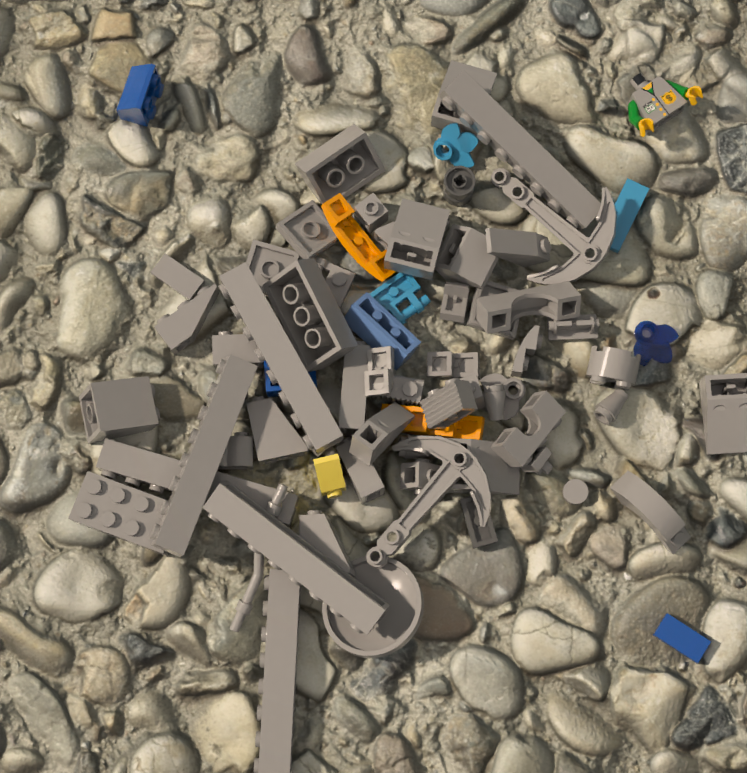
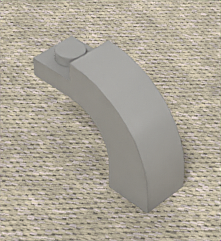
M627 471L610 487L621 504L642 518L670 553L675 554L691 538L684 528L686 524L661 495L635 474Z

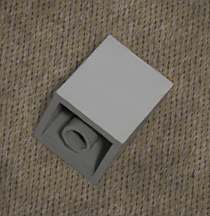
M149 376L89 384L79 396L88 444L105 441V438L111 440L151 431L159 424L160 412L155 407V388L150 383Z

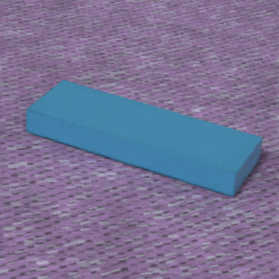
M628 178L615 203L617 214L616 235L610 248L615 253L619 252L650 189Z

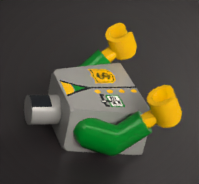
M639 73L630 80L636 91L631 95L628 104L629 122L640 131V136L644 137L651 132H655V129L683 112L687 104L686 100H689L691 105H696V97L703 98L702 90L698 86L688 88L672 81L664 80L660 76L648 82L643 74Z

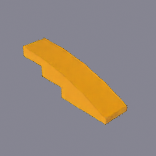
M382 403L381 411L391 404ZM401 405L415 415V418L401 433L482 440L485 423L484 417L467 415L445 429H429L421 407Z

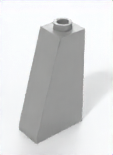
M357 341L359 346L344 355L338 426L343 437L353 436L366 422L367 397L365 396L364 371H368L367 349H370V345H366L363 341Z

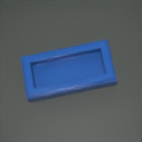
M668 613L665 614L653 634L654 637L696 664L699 663L711 643L710 640Z

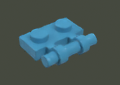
M400 272L370 293L402 325L407 323L406 320L415 313H421L424 307L431 303L427 295L417 299L414 294L421 290L420 285L412 275ZM407 299L410 306L400 312L397 306Z

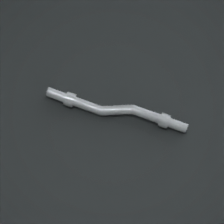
M279 483L272 501H268L265 508L274 517L279 516L282 509L281 503L288 489V486ZM254 552V573L243 598L238 601L235 608L237 612L229 628L234 632L240 631L246 615H249L252 610V601L264 576V555L262 553L257 554Z

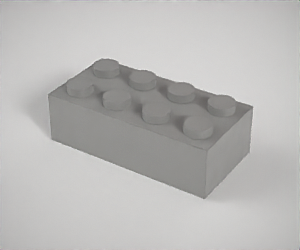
M315 258L296 260L263 284L307 372L325 369L359 346Z
M87 471L68 519L155 553L168 556L169 552L151 546L153 539L150 538L154 525L160 524L163 517L159 513L165 499Z

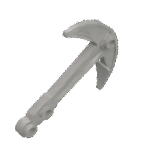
M498 168L493 171L491 175L492 183L497 188L502 189L503 193L519 207L528 210L574 253L573 257L562 266L557 264L543 272L527 275V280L543 285L567 281L574 282L594 271L608 255L615 238L617 220L615 204L607 187L602 188L601 206L596 218L598 225L591 236L586 237L538 200L535 193L517 178L512 177L506 169ZM501 173L504 174V179L497 181V176ZM516 189H522L520 196L514 195ZM589 250L595 251V255L592 258H587L586 254Z
M441 436L411 437L392 446L394 452H414L428 457L431 454L443 463L401 517L393 521L377 540V546L368 550L366 560L370 566L375 568L384 567L388 562V557L395 555L411 536L412 530L459 479H463L473 490L470 494L477 507L480 527L486 528L492 506L489 480L478 459L468 449L457 442ZM463 455L464 461L460 464L456 463V457ZM391 533H396L397 535L394 542L389 541ZM375 552L380 554L378 561L372 560V555Z

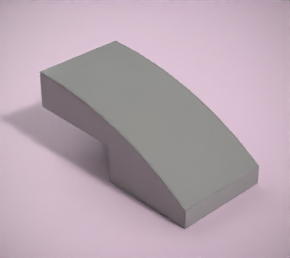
M386 346L367 349L368 371H364L365 396L391 394L394 376V348Z
M427 352V377L460 379L476 374L477 378L480 379V354L478 352Z

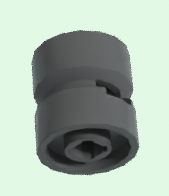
M454 166L446 172L443 181V197L450 205L456 207L464 206L472 200L476 183L473 172L464 166Z

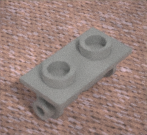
M596 314L580 315V317L560 321L547 317L548 341L598 339L599 319L596 318Z

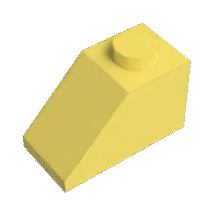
M334 454L313 459L322 496L327 495L328 499L342 496V491H346V485L339 455Z

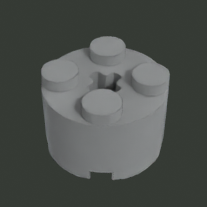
M597 346L591 347L586 376L590 378L589 383L602 386L606 382L615 383L614 388L629 390L631 386L636 385L641 360L640 354H637L634 358L631 357L632 352L628 350L603 346V351H596Z

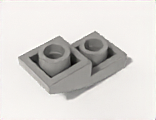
M534 325L521 343L514 360L511 376L520 378L522 371H527L529 356H525V354L534 356L536 348L541 349L543 334H538L540 326Z

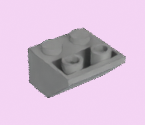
M453 224L440 248L435 270L446 281L468 284L469 286L484 289L499 257L487 253L485 234L471 227Z

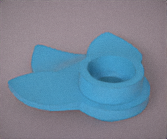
M452 123L444 127L441 137L435 141L433 146L434 154L440 160H449L454 166L469 168L475 164L469 152L477 146L479 139L472 133L461 132L459 125ZM443 145L447 146L449 150H445Z

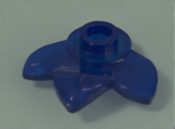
M651 321L640 322L634 330L637 342L633 348L634 356L637 354L641 355L640 365L646 366L651 358L660 363H670L672 361V349L669 343L679 337L678 333L666 324L656 325ZM648 330L651 336L648 338L644 337L642 331Z

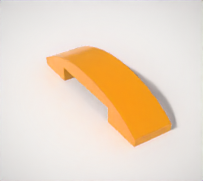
M338 193L321 205L333 232L358 264L381 282L396 273V271L384 268L387 250L385 249L381 252L352 217L355 210L341 193Z

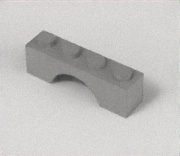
M567 281L478 297L476 319L485 332L489 334L511 330L512 322L526 315H542L556 321L580 317L581 294Z

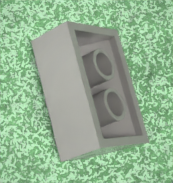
M352 124L295 163L303 180L321 205L338 193H341L346 198L386 171L366 132L355 124Z

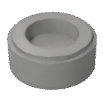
M572 479L563 487V498L571 505H579L588 497V487L582 480Z

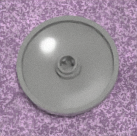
M372 555L373 561L379 560L380 555ZM366 556L351 561L356 572V577L354 578L389 604L390 607L368 635L364 632L361 634L355 631L350 626V621L333 614L329 609L330 606L324 601L322 603L323 621L331 638L348 653L363 658L384 657L401 649L415 635L424 612L423 592L414 574L401 562L388 557V562L384 567L375 568L368 564Z

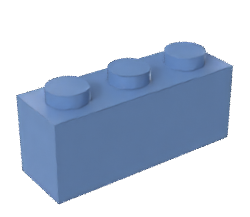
M368 292L351 305L344 317L348 326L371 348L386 346L394 348L395 370H398L409 360L421 344L417 337Z

